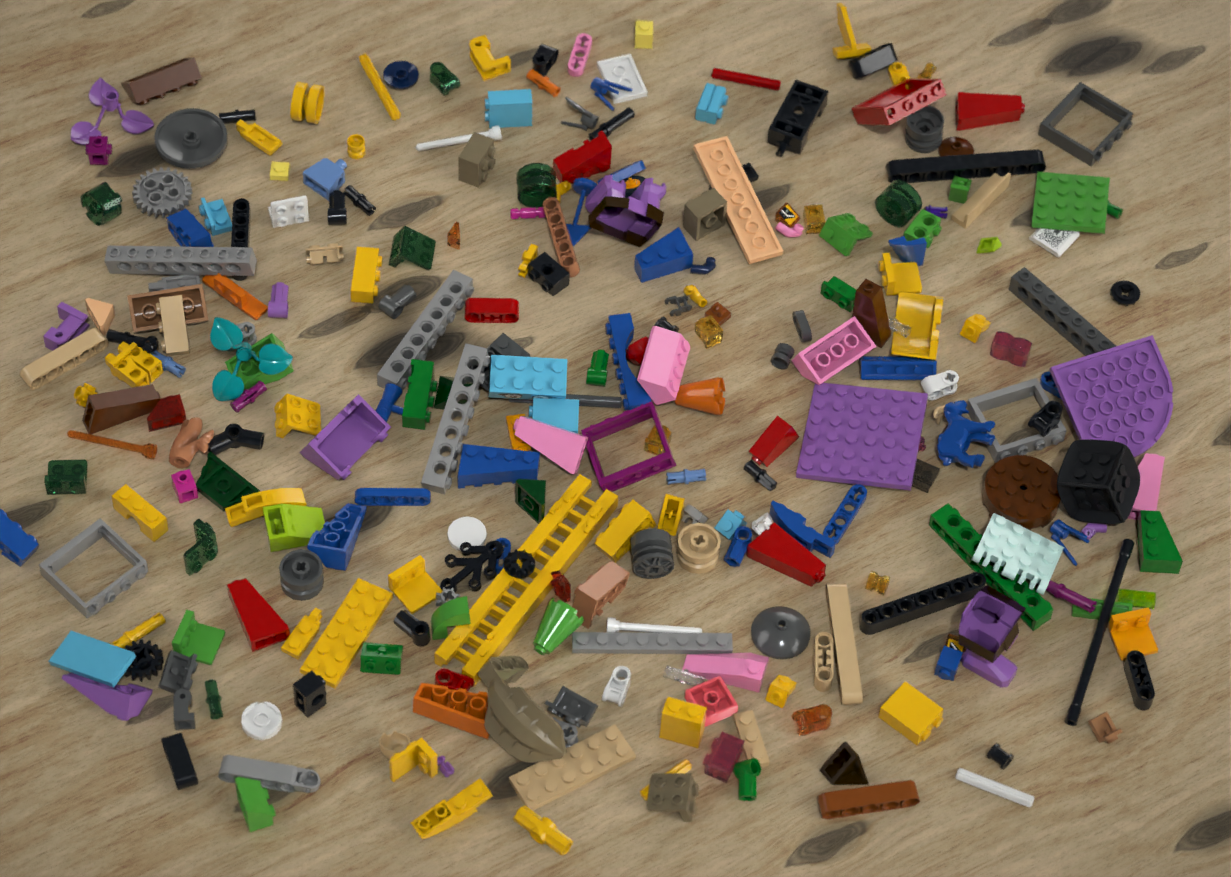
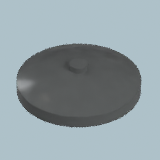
M197 108L182 109L169 114L158 124L154 135L155 147L160 157L173 166L187 169L200 168L213 163L223 154L228 142L227 130L223 121L212 112Z

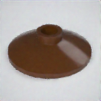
M948 137L942 141L938 148L939 156L974 154V148L964 138Z

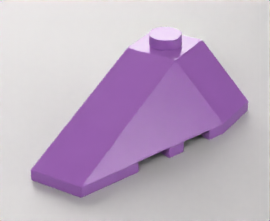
M74 673L62 675V679L106 712L117 716V719L128 721L129 718L138 716L153 689L131 683L128 686L116 684L115 687H111Z

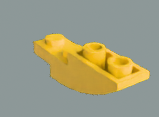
M278 488L241 497V503L227 507L225 511L230 526L234 527L263 516V507L277 504L306 506L307 503L302 488Z
M479 778L448 801L443 799L413 820L411 825L422 840L451 828L477 812L476 808L493 795L482 779Z

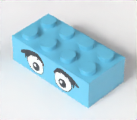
M491 355L488 397L533 400V398L565 399L568 359Z

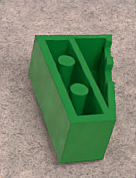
M411 359V376L408 377L409 387L405 395L402 427L425 430L426 423H430L431 420L429 409L434 406V396L432 395L433 392L437 391L438 381H435L434 362Z
M1140 510L1137 520L1140 572L1179 574L1183 560L1161 512Z

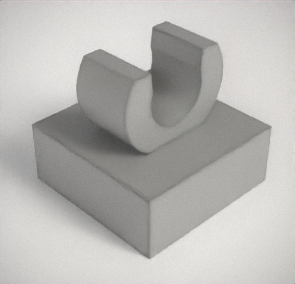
M688 504L684 509L688 514L683 517L682 521L687 523L689 519H693L692 524L698 523V521L705 524L708 517Z

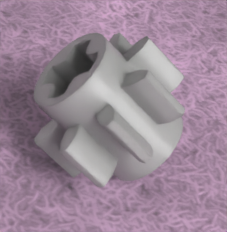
M443 587L442 593L436 594V598L439 599L436 601V606H441L450 600L459 598L460 594H455L454 588L445 589Z

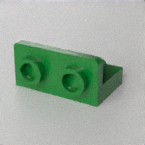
M833 276L828 282L824 281L822 283L820 294L838 304L842 309H846L849 312L853 310L855 288L836 276Z
M363 642L360 671L364 673L400 675L403 645Z

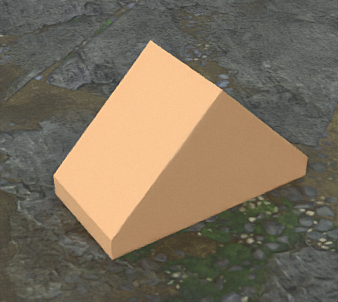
M91 298L85 299L88 314L96 328L105 336L115 317L113 304Z

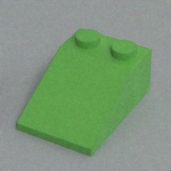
M273 333L251 346L252 351L255 352L257 357H259L260 349L266 344L279 345L286 351L283 342ZM236 355L225 362L231 374L237 363L238 358ZM251 356L248 361H241L235 376L243 380L245 390L254 386L258 381H262L264 384L278 381L294 370L290 363L282 372L268 375L260 371V361H256Z

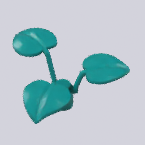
M214 318L210 333L211 343L215 348L226 351L231 347L237 349L236 356L238 358L232 374L227 370H221L213 379L212 391L218 401L234 400L243 393L244 382L240 377L235 376L241 361H248L253 356L256 361H260V371L268 375L282 372L292 362L293 356L276 344H266L259 351V357H257L255 352L252 351L251 345L247 342H242L243 333L236 324L224 318Z

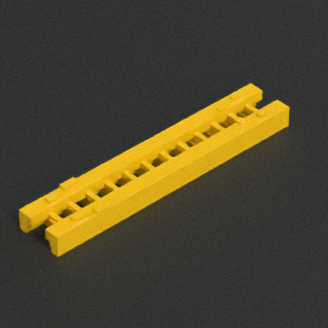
M579 474L518 549V551L525 549L527 553H532L533 558L544 565L543 569L539 570L535 567L534 571L529 575L534 580L528 584L520 578L510 576L503 568L470 608L471 624L456 626L434 653L435 664L442 667L444 664L448 665L453 658L465 664L462 668V675L471 677L475 681L473 686L475 687L481 679L478 671L491 657H498L616 510L619 496L606 489L596 502L584 496L592 486V481ZM578 505L588 512L584 516L573 510V508ZM565 518L577 524L575 529L562 523ZM556 532L567 539L562 543L551 536ZM546 546L555 551V554L551 557L540 549ZM517 559L518 565L520 566V568H522L523 562ZM513 587L520 591L522 595L517 598L507 592V590ZM499 601L508 606L510 610L506 612L497 607L496 604ZM488 615L499 623L497 626H494L484 619ZM477 629L487 635L486 640L484 641L474 635L473 632ZM467 644L477 651L471 654L461 647Z

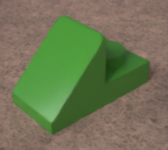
M954 176L950 187L949 201L964 204L967 201L972 180Z

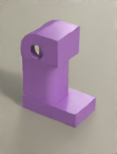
M61 302L57 309L59 318L64 321L57 329L51 327L43 336L45 347L53 351L59 345L65 344L83 334L89 328V324L84 322L88 315Z

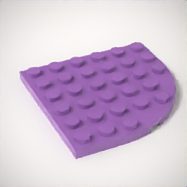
M1153 335L1055 365L1049 369L1079 440L1092 439L1120 442L1125 444L1132 452L1133 457L1136 458L1145 453L1158 441L1170 421L1173 409V386L1168 369Z

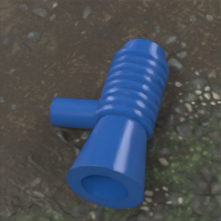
M392 383L385 385L382 399L375 410L386 422L391 412L400 415L403 413V407L394 405L403 391L399 386Z

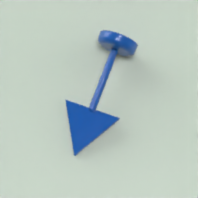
M577 178L573 182L574 191L581 195L573 224H567L573 246L591 229L588 225H577L585 196L587 197L597 186L594 181L587 178Z

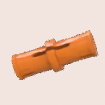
M534 69L527 73L526 78L537 84L539 89H544L553 97L559 94L561 88L552 83L547 76H542Z

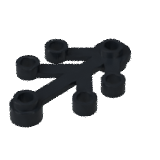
M490 541L485 546H471L468 542L462 543L460 551L464 556H468L471 553L481 555L477 558H456L453 554L447 555L445 557L447 567H466L451 579H443L440 588L441 590L443 587L445 589L454 588L453 591L456 593V584L473 572L472 579L469 581V587L474 592L479 591L482 587L480 579L484 562L488 560V566L484 569L485 577L487 579H494L497 575L496 561L502 556L504 551L502 543Z

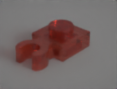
M560 571L551 572L554 578L551 584L554 587L556 596H559L563 602L571 601V584L567 578L561 575Z

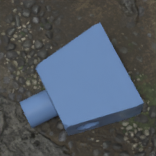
M324 158L303 171V184L329 201V193L339 190L345 182L344 169L347 167V164L342 159L333 163L329 159Z

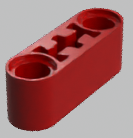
M469 298L465 301V320L471 323H515L519 320V301L513 298Z

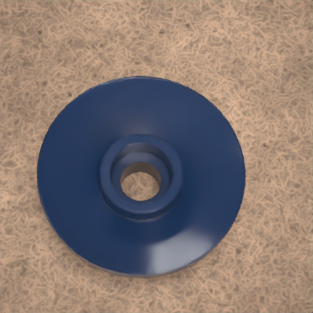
M395 61L386 66L383 78L389 86L405 89L417 82L419 72L417 67L408 61Z

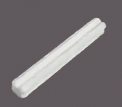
M959 768L956 773L957 780L1024 806L1031 807L1034 802V796L963 768Z

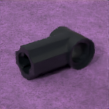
M334 190L332 193H329L328 225H347L345 193L340 190Z
M401 610L394 619V624L409 635L415 645L420 647L428 645L431 639L429 625L425 621H419L407 610Z

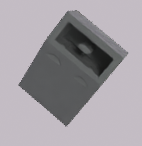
M502 333L487 348L489 356L531 357L526 350L505 333ZM471 365V366L469 367V369L474 370V369H476L478 366H477V365ZM485 367V380L480 386L488 392L489 367Z

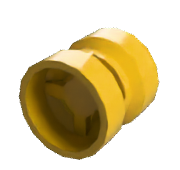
M360 134L350 135L347 139L348 156L352 159L363 158L365 156L364 137Z

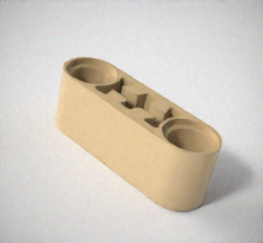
M820 632L816 635L814 643V687L820 692H827L832 687L834 676L833 637L828 632ZM822 657H825L826 666H822Z

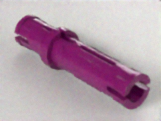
M1050 580L1046 591L1053 594L1055 598L1064 599L1089 613H1092L1096 608V601L1066 588L1062 583L1058 584Z

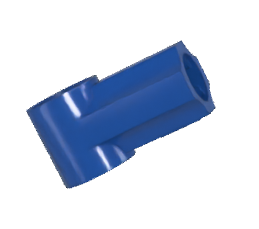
M740 526L735 530L734 538L724 557V561L728 565L740 567L747 552V546L752 542V531L750 528Z

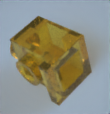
M822 205L804 206L803 218L806 234H818L821 232L825 224Z
M712 315L695 322V333L703 341L706 349L722 342L723 329Z
M654 425L650 434L645 439L644 451L657 456L665 451ZM662 425L668 443H670L672 432L668 427Z

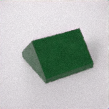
M517 479L515 481V503L539 524L545 517L546 480Z

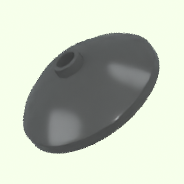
M776 606L767 608L755 617L751 626V638L755 647L764 655L774 659L796 657L806 649L810 641L811 631L807 620L801 613L789 607Z

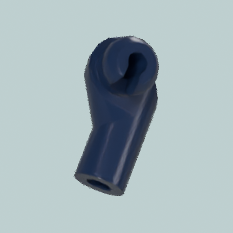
M707 257L706 263L703 265L691 264V273L708 274L715 269L716 259L714 257Z

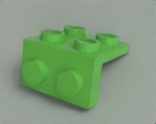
M850 213L828 217L819 234L821 238L844 256L850 255L857 240L869 238L873 235L867 225L861 224Z

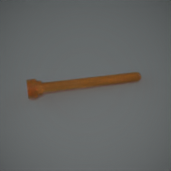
M73 430L67 432L70 438L142 453L147 459L154 460L157 454L156 444L148 443L142 446Z

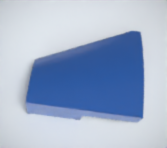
M905 236L888 241L903 263L916 262L918 266H923L927 245L924 237L906 241Z

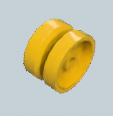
M297 81L291 100V120L302 121L306 118L308 123L318 124L324 104L325 94L323 85L313 84L309 88L308 83Z

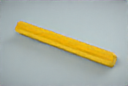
M368 54L360 55L359 61L391 119L394 121L400 119V112Z

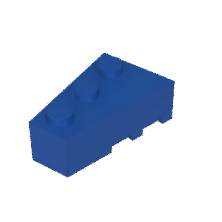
M187 209L166 217L168 230L180 247H214L211 241V234Z
M0 509V550L3 551L1 554L21 567L36 552L39 544L34 536L26 534L20 524L11 521L7 514Z

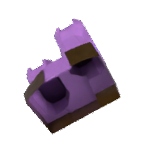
M612 175L604 176L586 197L585 206L587 211L590 212L588 216L589 227L641 247L662 226L664 212L660 210V200L666 194L667 187L665 183L660 186L653 183V178H647L631 196L625 198V181L622 180L619 183L612 180Z
M988 585L977 592L962 613L959 625L958 644L966 648L961 659L963 667L1000 688L1008 687L1016 675L1017 666L1003 656L1002 652L1010 649L1019 634L1017 621L1026 608Z

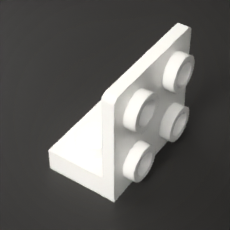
M306 195L274 201L268 207L273 228L309 221Z

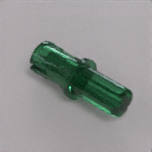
M209 679L204 683L207 694L206 703L209 705L210 718L217 720L223 717L220 703L222 697L219 695L216 680Z

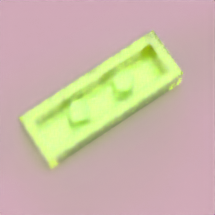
M1119 589L1117 602L1130 603L1136 608L1149 607V609H1154L1156 592Z

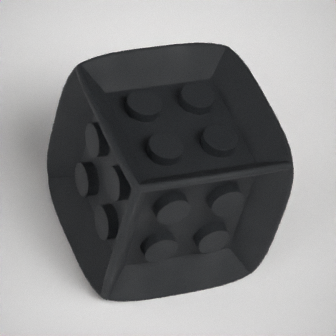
M1083 439L1074 441L1065 455L1057 478L1058 494L1069 516L1075 520L1089 523H1124L1132 510L1140 487V472L1130 449L1123 443L1106 440Z

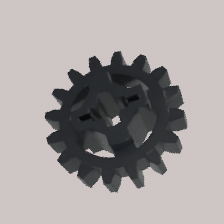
M140 639L139 644L132 641L131 647L129 645L125 646L126 650L132 651L136 655L131 666L125 671V677L131 675L132 681L139 678L140 682H142L144 677L151 680L150 675L157 676V670H162L164 660L162 650H158L157 644L151 646L150 640L145 644Z

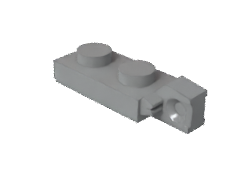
M179 275L162 277V280L158 282L148 283L149 292L201 284L200 276Z

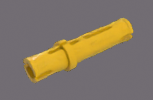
M158 612L129 632H124L123 636L110 644L125 649L126 645L132 646V641H138L165 624V618Z

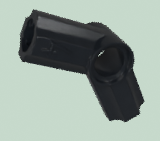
M229 424L224 432L213 437L208 444V452L217 455L229 448H239L241 446L260 450L263 447L265 435L262 432L242 429L239 424Z

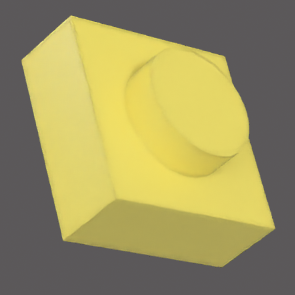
M272 161L270 180L288 181L290 162Z

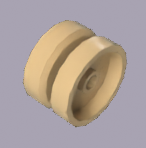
M694 523L684 527L679 533L676 554L681 567L690 573L696 574L707 573L714 569L720 554L721 539L719 533L713 527L703 523Z

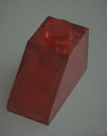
M180 394L160 399L147 417L149 432L181 425L186 420Z

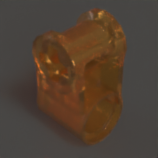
M820 704L794 712L792 718L797 723L798 734L805 736L829 728L832 723V709L828 705Z

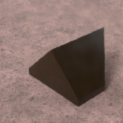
M846 741L842 743L819 770L831 785H869L859 755Z

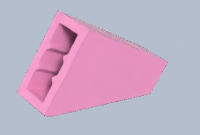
M520 416L519 419H516L513 427L516 430L514 435L569 473L577 474L588 441L587 436L526 416Z
M1149 453L1144 455L1138 466L1140 487L1128 519L1138 520L1140 510L1156 511L1165 457Z

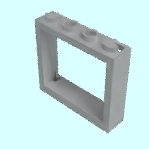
M1035 378L968 399L966 409L969 411L968 415L972 421L984 423L987 421L982 414L983 411L1031 396L1036 398L1042 409L1050 400L1038 379ZM1060 420L1045 437L1037 434L1002 446L999 445L995 437L991 446L987 444L985 446L996 463L1009 456L1025 455L1028 452L1042 450L1053 444L1057 445L1064 441L1066 428ZM992 430L990 432H987L990 435H994Z
M101 518L39 564L41 575L87 619L97 614L107 603L114 601L116 596L128 590L134 582L145 577L148 572L147 561ZM103 537L134 567L85 603L55 573Z

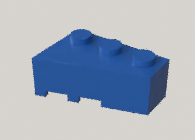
M680 227L635 255L634 270L641 283L691 268L693 252Z

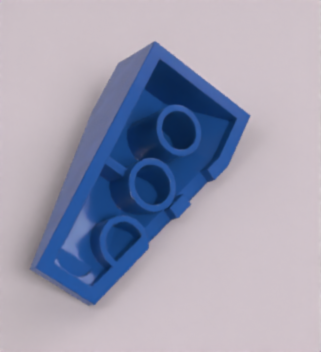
M347 503L335 514V518L332 521H327L323 524V528L320 531L316 530L312 534L307 548L317 554L327 568L346 571L367 506Z

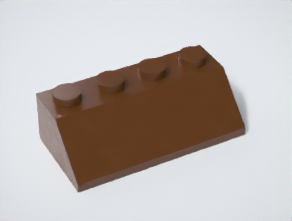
M183 58L121 82V85L132 103L143 105L148 103V99L154 96L155 99L165 96L167 91L176 92L181 90L182 85H194L198 83L197 80L202 78L195 58Z

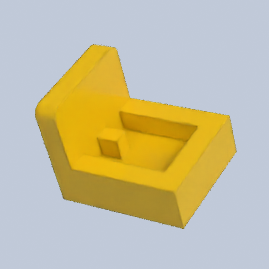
M974 314L966 319L960 335L976 343L980 334L989 328L991 322L986 320L983 315Z
M779 674L770 684L765 700L783 708L788 696L795 690L797 683L789 677Z

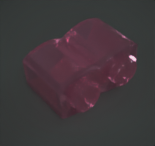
M997 331L992 342L990 355L995 359L1008 361L1015 366L1025 367L1030 356L1032 343L1027 339L1014 337L1007 332Z

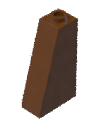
M865 279L856 290L852 317H856L875 345L882 348L891 337L883 290L881 286Z
M153 384L88 395L82 421L89 435L156 411L160 402V394L155 390Z

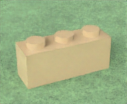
M182 295L159 298V303H156L157 315L161 314L162 322H158L159 332L164 334V340H161L162 352L166 351V356L189 354Z

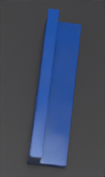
M862 356L859 358L861 365L860 378L866 380H923L928 376L936 375L937 361L932 359L909 356Z

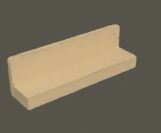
M1008 172L1003 178L994 173L952 214L951 220L966 229L1009 187L1011 173Z

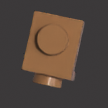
M1107 711L1088 721L1099 743L1106 741L1109 744L1117 740V735L1123 732L1121 728L1116 729Z

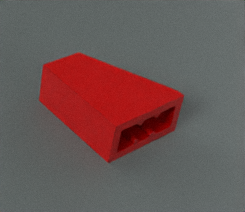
M777 415L749 450L753 456L751 459L759 466L763 464L768 467L799 438V435L790 424Z

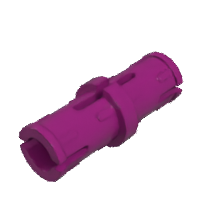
M258 381L249 390L245 389L240 397L230 403L232 409L238 413L249 403L255 402V398L266 391L267 387L262 381Z

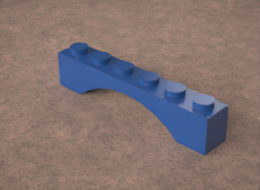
M631 313L608 316V323L605 324V330L607 335L610 334L609 348L614 351L612 353V361L614 365L617 364L615 371L617 380L621 382L619 384L620 395H624L623 408L624 410H632L641 404L644 405L651 402V397L637 381L626 360V349H628L634 335Z

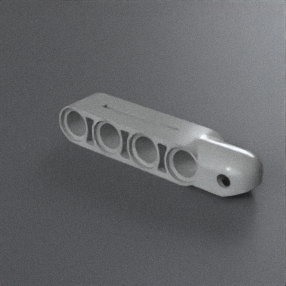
M225 755L223 757L218 774L219 779L225 782L235 783L236 777L260 780L262 788L266 787L267 789L284 792L299 791L313 793L320 787V777L311 769L232 755Z

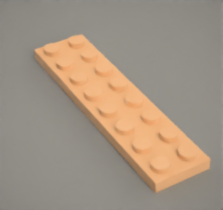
M728 136L694 144L693 149L712 189L715 188L727 201L726 218L748 263L752 264L783 255V249Z

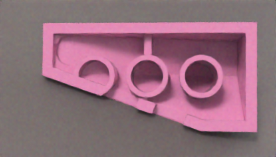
M754 653L687 654L682 673L707 680L721 676L727 685L759 693L769 657Z

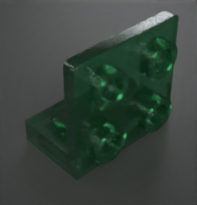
M404 226L393 237L389 265L395 268L399 263L407 260L429 271L432 268L436 241Z

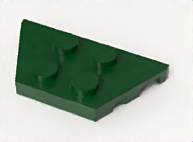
M212 452L208 453L207 462L203 466L201 476L196 483L197 491L223 512L225 508L241 503V497L260 492L259 489Z

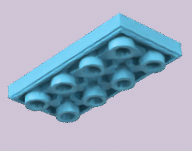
M70 631L49 659V663L54 667L115 687L136 658V655L132 651Z

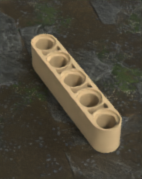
M92 328L25 366L20 372V377L30 389L36 390L104 351L109 342L97 328Z

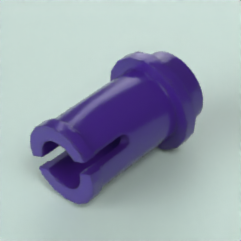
M928 205L924 208V210L940 218H947L948 213H940L948 212L947 207H932Z

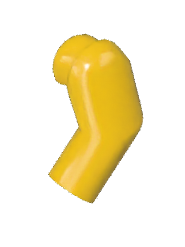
M564 181L553 187L552 197L557 198L559 203H561V196L571 189L570 182Z
M685 286V295L689 296L700 307L707 305V300L701 296L696 286Z

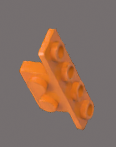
M218 273L217 275H206L202 278L204 284L254 320L259 319L268 311V306L225 275Z

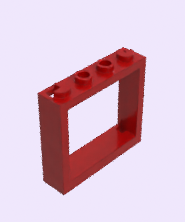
M908 78L851 109L857 124L891 125L947 94L941 79ZM891 109L892 113L888 115L887 110Z

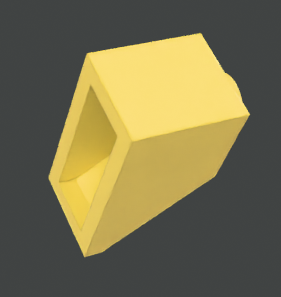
M635 20V48L652 49L653 20Z

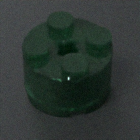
M103 182L81 195V205L83 208L86 206L88 211L85 214L95 225L106 224L122 214L120 204L122 197L119 193H115L107 182Z

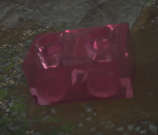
M722 731L719 738L715 737L711 746L713 750L711 754H706L703 765H705L704 774L727 783L734 770L735 763L738 762L743 752L744 740Z

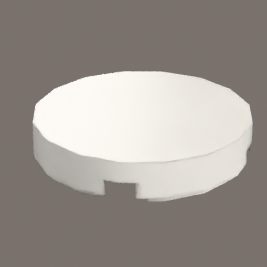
M474 517L456 519L449 526L447 533L449 544L457 551L460 550V545L464 542L470 543L471 546H483L487 537L484 524Z
M270 702L252 703L246 707L241 717L243 731L247 736L256 740H265L273 737L278 733L282 725L280 710Z

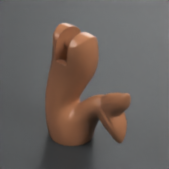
M198 417L184 420L180 432L170 449L169 462L171 465L181 469L186 468L199 450L202 453H206L209 448L208 444L213 439L214 430L204 433L197 439L202 430V420Z

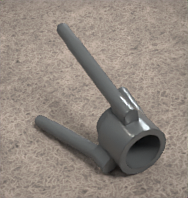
M565 97L568 104L583 113L580 119L582 124L561 121V124L581 128L585 131L588 128L594 129L599 117L588 112L570 98Z

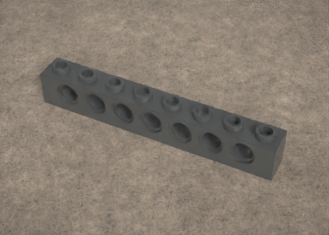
M1024 267L1011 276L1009 290L1083 355L1087 356L1116 347L1113 342Z

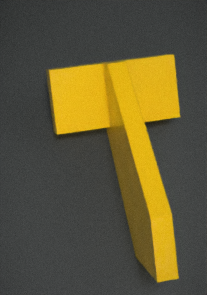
M842 2L837 3L838 25L845 46L833 47V55L837 59L860 56L871 51V47L867 43L856 44L846 6Z

